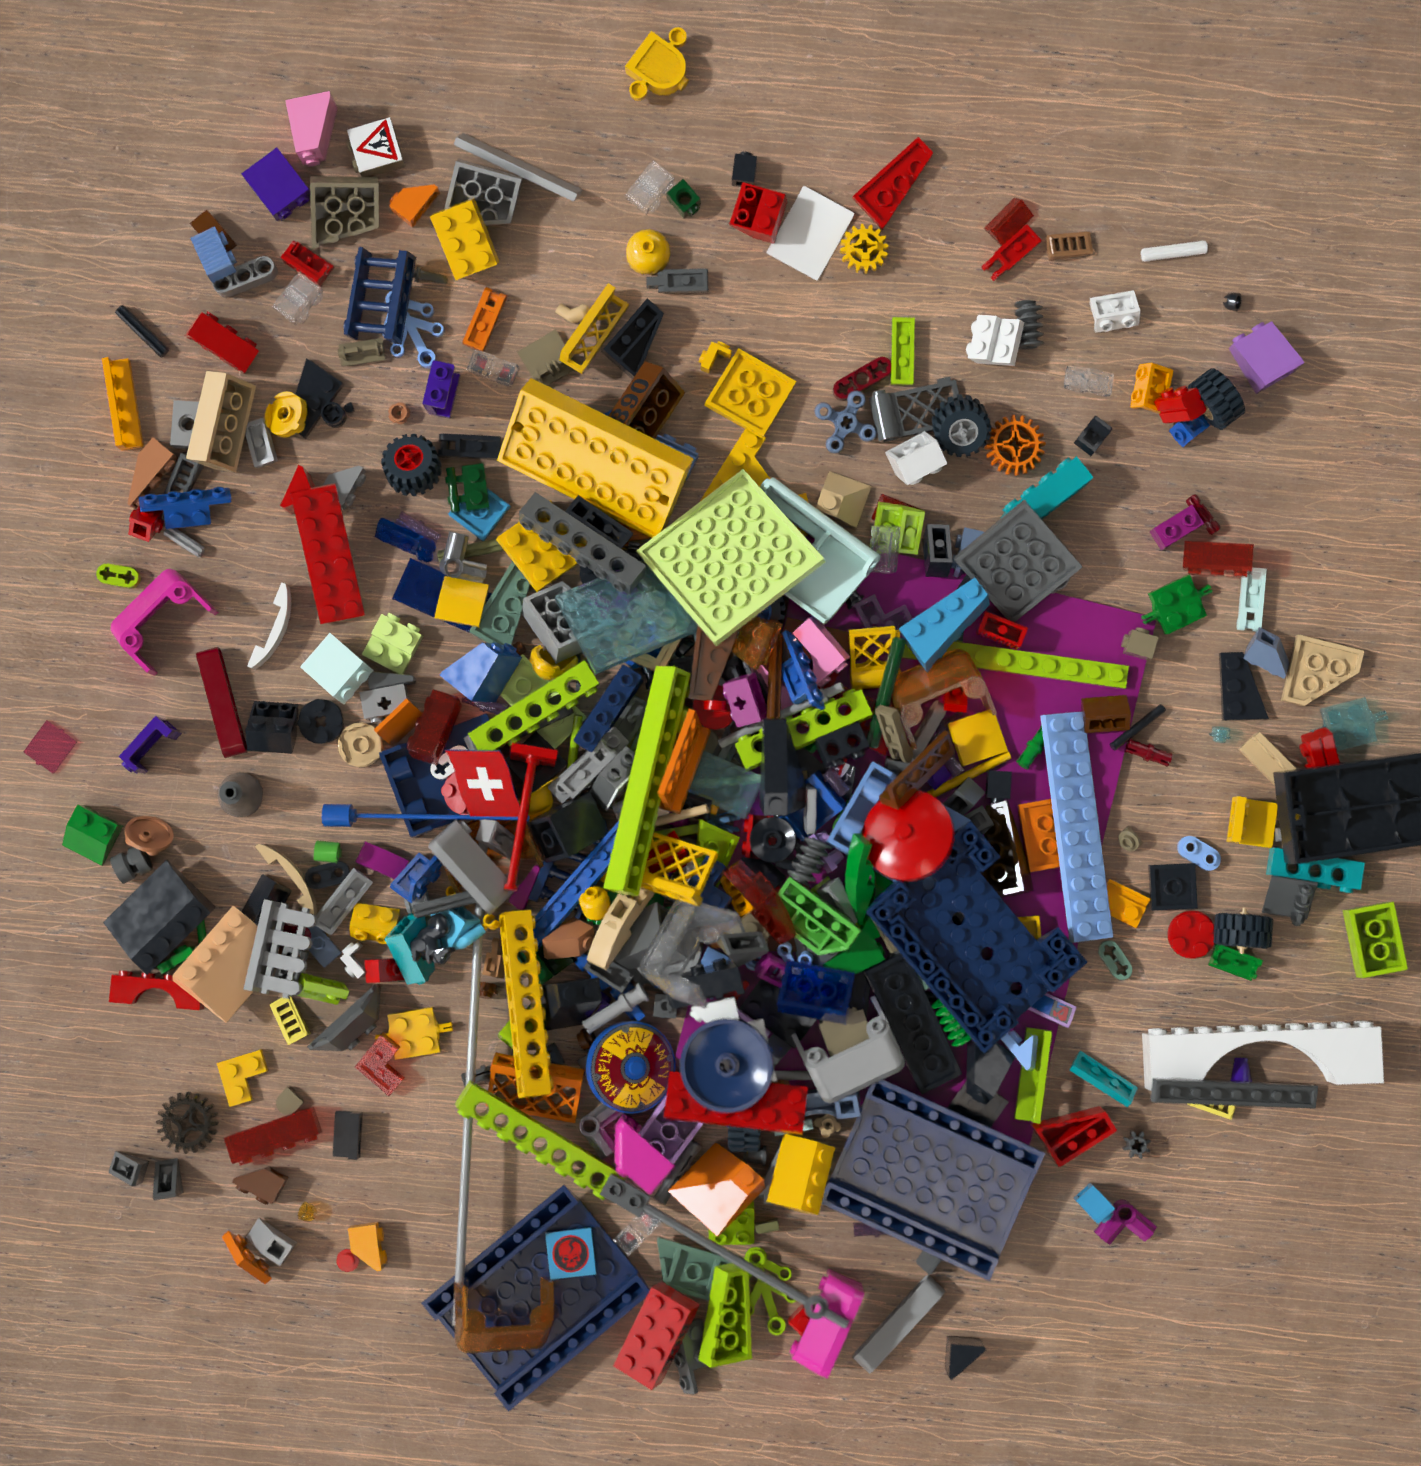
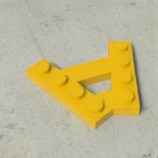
M745 429L700 501L742 469L759 487L765 479H770L755 458L766 437L764 436L762 439ZM806 493L799 494L800 497L808 502Z

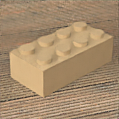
M206 371L186 459L215 470L236 473L256 389L255 385L227 373Z

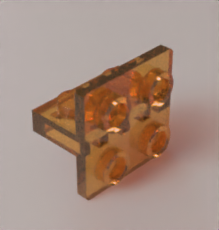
M756 615L740 628L731 650L732 653L752 669L758 670L760 665L767 666L782 624L776 620L759 618Z

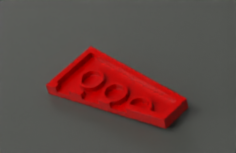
M917 137L853 195L852 199L882 231L933 156V151Z

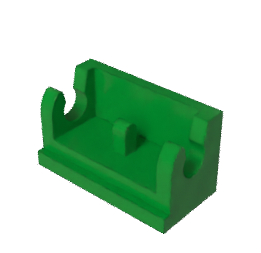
M1215 944L1208 965L1252 981V979H1256V971L1258 967H1261L1263 960L1245 953L1240 954V951Z

